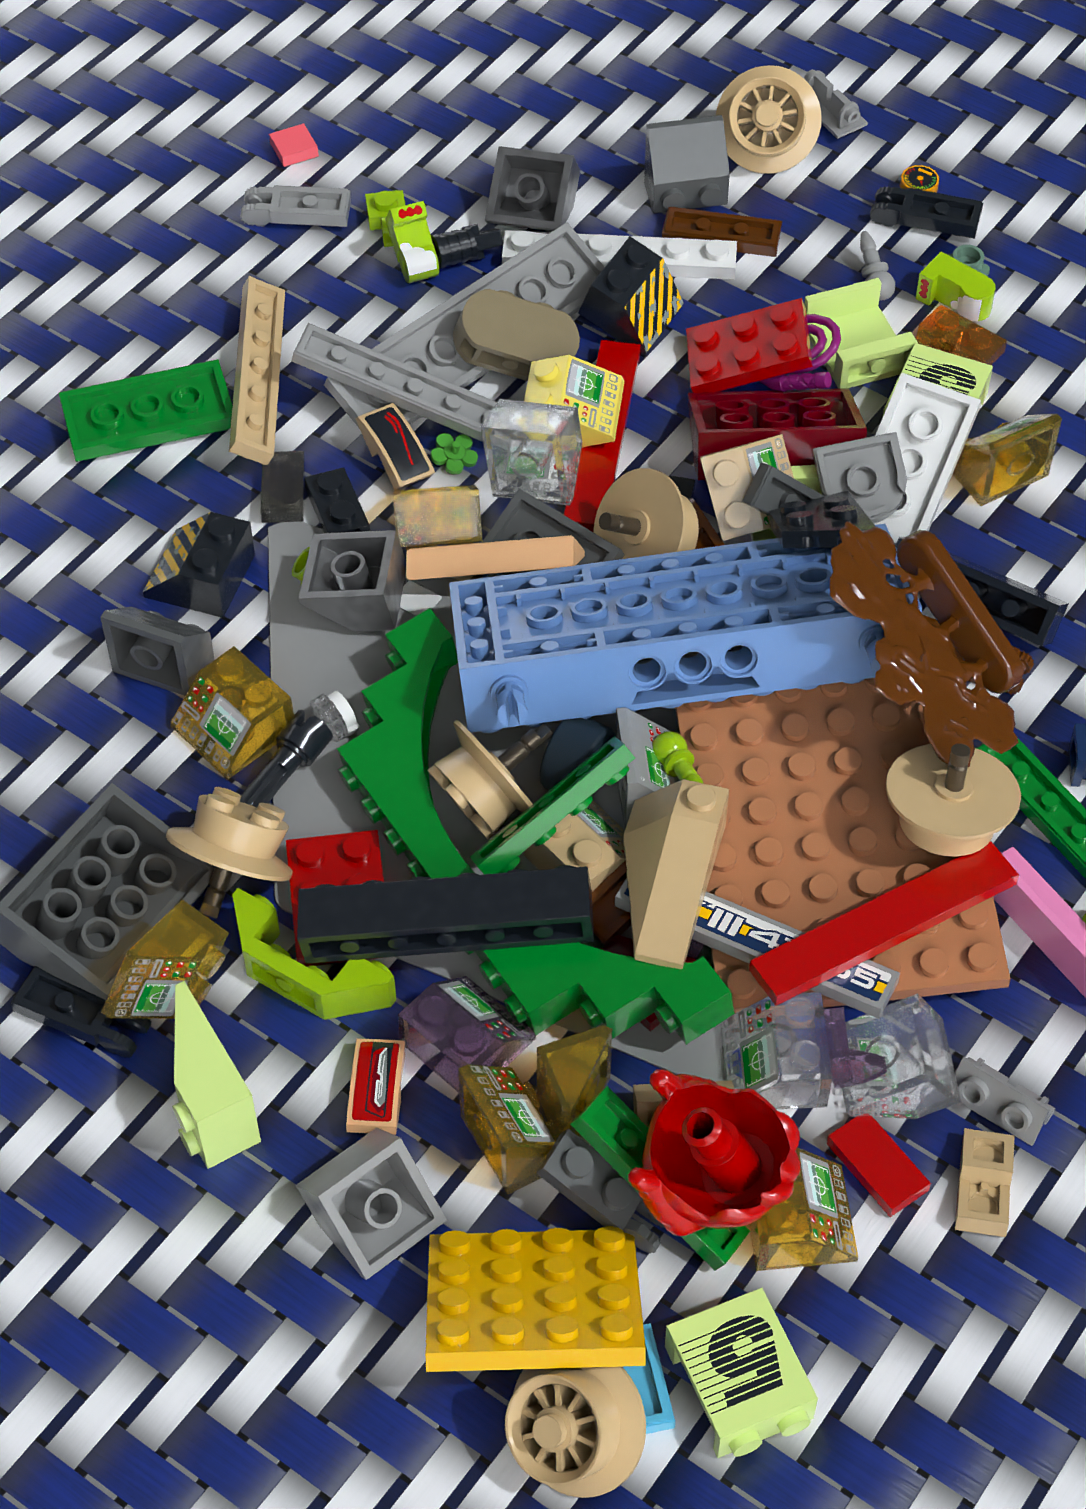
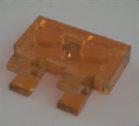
M943 305L936 308L919 324L915 337L918 344L940 349L941 351L992 365L1005 352L1007 344L1006 339Z

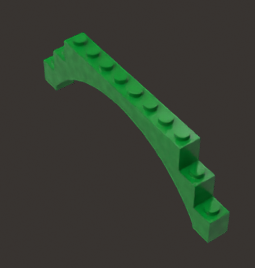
M431 608L385 634L390 652L385 657L393 672L361 691L367 707L362 711V715L370 729L337 748L343 764L342 767L337 769L342 781L351 793L358 789L364 797L360 800V803L373 824L378 821L382 822L387 829L383 832V835L396 856L404 853L410 861L406 864V867L412 878L457 877L464 873H475L460 856L440 822L431 793L430 774L427 771L429 769L428 757L431 725L438 696L449 669L458 663L457 650L452 635ZM578 942L465 951L468 955L473 952L478 955L482 961L478 965L489 986L493 990L499 986L507 995V998L503 1001L512 1018L518 1025L525 1021L535 1036L572 1012L580 1009L583 1017L592 1029L600 1026L608 1038L612 1040L655 1012L657 1019L666 1032L670 1034L676 1031L687 1045L735 1014L730 989L704 956L693 963L684 962L683 969L637 961L634 957L614 954Z

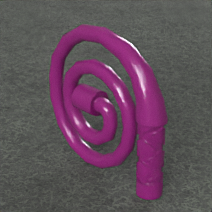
M806 314L807 323H817L826 326L832 332L830 346L820 357L814 359L824 350L827 338L822 328L814 324H808L809 334L817 336L818 339L816 346L811 349V357L814 359L812 360L813 367L758 382L770 389L782 392L793 389L830 388L832 379L829 372L814 374L805 372L813 371L826 364L837 352L841 343L840 327L831 318L817 314Z

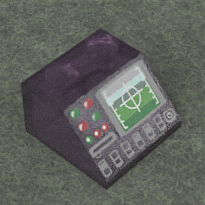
M467 976L432 983L398 1014L399 1040L405 1041V1047L469 1102L488 1085L481 1084L477 1077H486L482 1078L484 1082H491L488 1074L483 1071V1066L488 1067L495 1078L501 1073L500 1070H504L536 1039L535 1034L524 1023L518 1025L506 1008ZM470 1066H479L483 1073L473 1072ZM486 1069L487 1072L489 1073L490 1077H491L492 1080H493V1077H492V1075L490 1074L489 1070ZM492 1069H495L498 1074H494Z

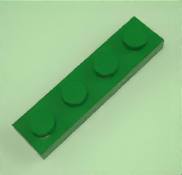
M614 736L471 855L470 858L483 874L506 873L509 870H513L520 862L519 855L532 844L535 847L540 846L549 840L557 830L555 825L568 814L575 816L585 810L593 801L591 795L605 783L607 786H610L622 779L629 771L628 764L635 759L634 755L624 743Z
M606 1086L595 1095L570 1125L630 1184L628 1181L629 1172L635 1167L643 1168L642 1160L648 1127ZM746 1226L723 1229L707 1227L681 1237L716 1271L728 1262L751 1231Z

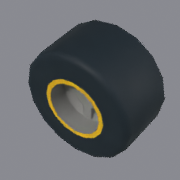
M590 718L562 720L547 744L542 758L540 783L547 790L552 789L611 738L616 737L613 729Z

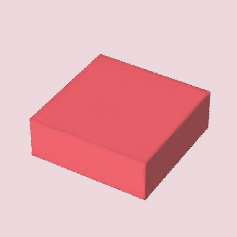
M304 123L269 134L270 144L283 167L319 156L318 146Z

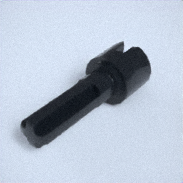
M298 710L277 735L276 746L278 750L243 792L240 802L254 807H258L259 803L268 804L299 766H311L329 744L333 734L328 726L316 716H311L304 722L305 712Z

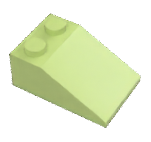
M185 981L175 985L174 1085L179 1103L173 1105L172 1108L181 1126L178 1132L186 1150L191 1157L199 1153L207 1169L258 1144L261 1142L252 1094Z

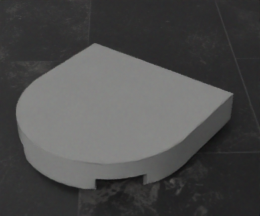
M897 432L813 449V458L822 495L828 496L848 491L873 523L888 518L901 504L906 490L907 476Z

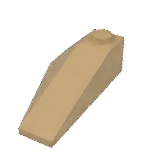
M682 779L635 800L623 835L635 960L683 969L725 830L729 789Z

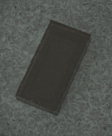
M304 451L274 452V456L269 464H262L260 509L262 523L304 522Z

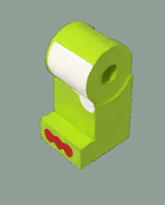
M424 201L392 208L385 218L397 261L400 263L407 283L439 276V263L426 220L428 215Z
M940 252L919 273L916 300L928 306L936 300L954 310L956 309L964 319L978 322L990 316L996 288L995 283L988 276Z

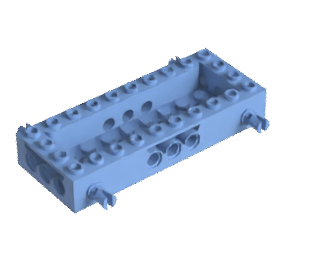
M886 524L875 525L876 527H879L887 531L890 535ZM777 538L509 575L497 573L494 577H488L487 574H484L479 579L449 583L467 729L471 733L479 731L482 733H494L502 728L523 725L538 727L543 723L574 718L589 719L596 715L616 713V708L626 707L633 712L655 707L676 708L684 703L706 700L709 702H721L729 697L750 694L766 696L774 691L794 688L810 690L819 685L838 682L848 684L859 683L864 679L875 678L876 671L880 669V664L875 657V643L885 637L884 630L880 623L853 616L831 598L830 577L833 569L830 560L832 548H782ZM889 559L883 561L885 567H894ZM886 574V580L890 585L900 589L909 587L908 582L904 584L901 582V576ZM905 594L908 604H912L913 594ZM918 599L919 609L922 613V605ZM734 646H744L742 649L735 652L728 651L730 648ZM689 652H699L690 658L682 657ZM643 658H652V660L648 663H637L639 660Z

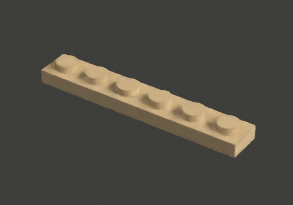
M249 276L242 289L229 452L268 465L274 456L285 290Z

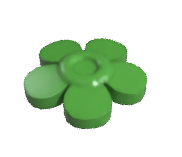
M443 433L436 438L435 444L437 448L432 449L430 454L434 464L444 465L446 463L445 469L450 474L462 473L463 465L466 467L476 465L478 454L470 450L473 444L470 437L462 434L457 436L454 441L450 434Z

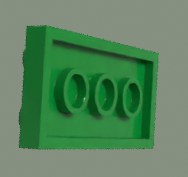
M219 359L58 392L75 462L231 429L233 405Z

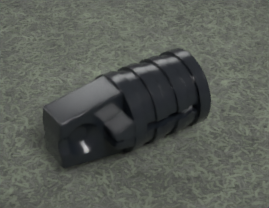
M478 224L462 227L461 230L456 229L451 232H444L440 235H431L438 258L439 270L446 268V266L456 265L457 263L461 264L467 261L472 262L485 258L483 250L503 245L500 229L479 232Z

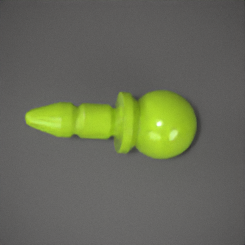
M671 731L659 734L654 739L652 746L657 759L664 765V771L667 775L678 777L679 780L685 779L703 783L702 778L693 767L694 756L688 750L685 739L680 734Z

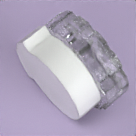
M334 691L327 696L320 694L310 700L313 715L328 726L333 734L332 741L335 743L360 730V725L357 723L352 708L338 691Z

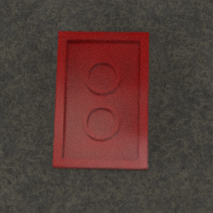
M802 298L686 329L690 386L693 393L718 392L813 367L806 308Z
M378 830L286 840L288 866L293 871L289 881L297 962L306 967L310 965L318 966L348 962L349 960L305 963L297 940L299 889L315 888L321 884L342 886L363 884L370 880L384 882Z

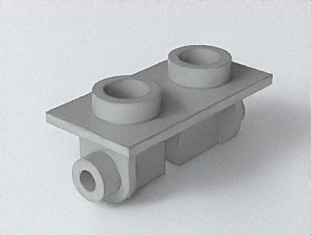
M812 69L805 74L804 79L813 88L820 104L821 124L837 139L868 125V122L860 116L859 106L855 102H851L838 89L834 91V85L825 77L822 71Z
M963 1057L946 1095L1033 1146L1043 1124L1046 1125L1055 1111V1108L1048 1104L1049 1098L1046 1096L1042 1098L1020 1084L1014 1087L1008 1083L1010 1078L984 1063L985 1060L982 1058L975 1061L970 1057Z

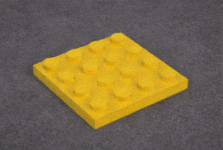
M613 1226L601 1227L597 1230L569 1231L565 1228H551L546 1231L517 1232L512 1229H502L494 1233H465L453 1230L443 1234H429L426 1372L646 1366L645 1338L634 1236L624 1233L620 1228Z

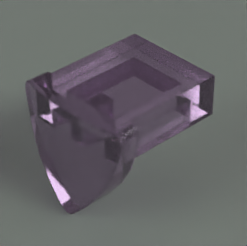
M844 1007L824 1009L834 1088L838 1089L867 1083L887 1073L885 1057L866 1051L849 1049Z

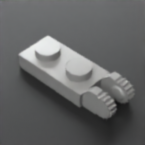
M274 185V187H250V189L247 188V191H245L244 201L247 205L242 207L240 217L244 223L252 226L264 227L270 222L291 225L347 227L351 205V191L341 188Z

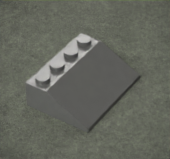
M111 783L0 901V944L23 962L31 966H37L59 979L108 1001L131 975L133 968L138 967L139 964H136V961L138 959H145L209 886L215 866L201 861L172 845L166 838L167 830L170 827Z

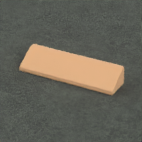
M572 535L412 548L407 550L406 577L408 580H421L575 566L585 557V550Z

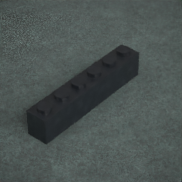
M562 865L554 869L534 871L513 869L506 873L483 875L464 873L457 877L445 878L415 877L411 880L394 882L370 880L363 884L342 886L321 884L315 888L299 889L297 940L305 963L594 942L592 890L588 866L574 867Z

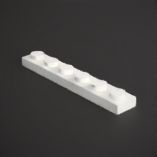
M505 230L502 264L551 232ZM578 234L604 267L629 237ZM631 236L661 256L672 277L735 280L737 241Z

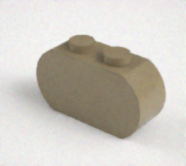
M484 289L473 294L467 300L453 330L455 348L466 363L528 381L531 362L565 355L575 357L580 343L577 326L566 312L556 310L546 303H534L518 298L514 294L503 290Z

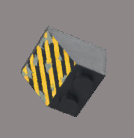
M629 236L591 284L578 314L620 342L641 344L640 355L645 357L680 311L684 302L664 259Z
M209 512L176 529L143 590L144 598L223 618L255 556L251 523L238 518Z

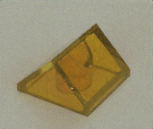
M602 1025L537 1047V1096L556 1140L567 1129H570L581 1138V1135L570 1124L595 1095L606 1087L611 1077L612 1028Z

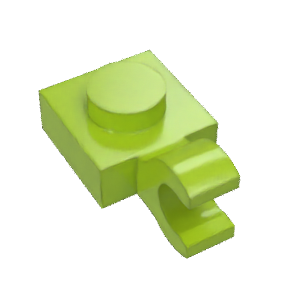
M403 190L365 194L370 230L381 229L384 247H392L393 244L385 218L390 209L405 205Z

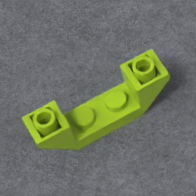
M237 888L232 894L247 976L324 1020L389 1008L395 1003L394 975L384 964L376 960H349L333 981H331L329 976L318 967L312 965L304 966L292 959L284 948L274 944V941L280 935L277 910L268 899L258 894L252 896L240 888Z

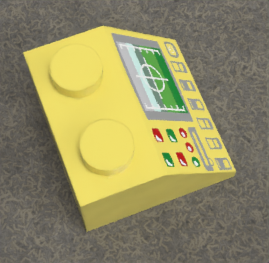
M571 355L533 361L530 366L520 423L530 440L555 443L553 452L563 451L558 449L559 444H566L565 450H569L571 445H577L578 448L615 442L625 381L621 375Z

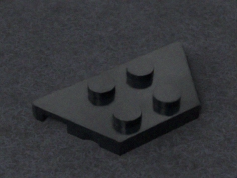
M848 491L805 502L793 501L783 503L779 509L769 511L770 528L782 548H834L840 544V529L845 526V522H851L862 531L869 530L875 526Z

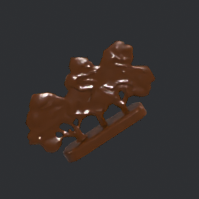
M845 522V526L840 529L842 543L831 549L832 556L830 562L833 573L830 577V596L853 616L880 623L884 630L885 637L875 643V657L880 664V669L875 674L874 690L882 693L886 698L899 705L905 702L916 701L923 706V718L925 721L923 732L926 734L938 758L946 764L949 763L951 748L955 744H965L970 748L968 768L975 751L974 739L981 741L1000 754L1018 744V737L1014 733L1016 725L1014 710L1007 702L990 695L988 691L1001 694L1018 685L1024 674L1022 661L941 541L929 531L918 530L903 538L898 544L896 551L894 541L887 531L876 526L862 531L851 522ZM889 559L894 567H885L883 561ZM886 574L901 576V582L903 584L908 582L909 587L900 589L890 585L886 580ZM905 594H913L912 604H908ZM918 594L940 624L939 626L928 622L921 613L918 605ZM954 647L965 662H960L956 657ZM973 677L976 685L975 688L970 690L967 688L966 682Z

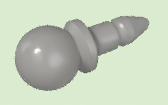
M862 231L860 249L866 266L861 271L862 277L866 278L865 281L879 278L882 283L879 301L889 299L895 291V280L887 272L889 269L888 264L880 261L875 241L867 231Z

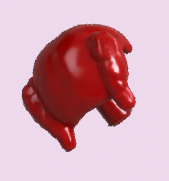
M656 1069L650 1075V1084L661 1096L662 1101L655 1109L648 1128L642 1160L643 1168H633L628 1174V1181L643 1199L645 1207L658 1222L663 1224L667 1231L675 1236H686L707 1227L723 1229L746 1226L759 1220L773 1206L781 1204L790 1198L794 1191V1181L797 1179L801 1168L796 1152L800 1141V1132L796 1123L789 1115L777 1111L769 1101L754 1089H729L718 1085L711 1079L689 1074L675 1075L665 1069Z

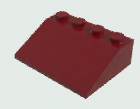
M849 388L787 390L785 392L772 390L688 393L694 467L698 480H704L705 482L706 478L700 459L704 455L782 434L790 466L815 465L813 458L814 448L858 440L867 436V427Z

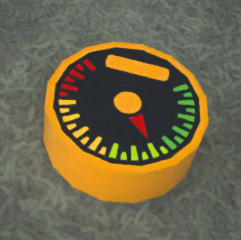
M914 165L903 171L900 188H913L935 193L938 191L939 176L930 167Z

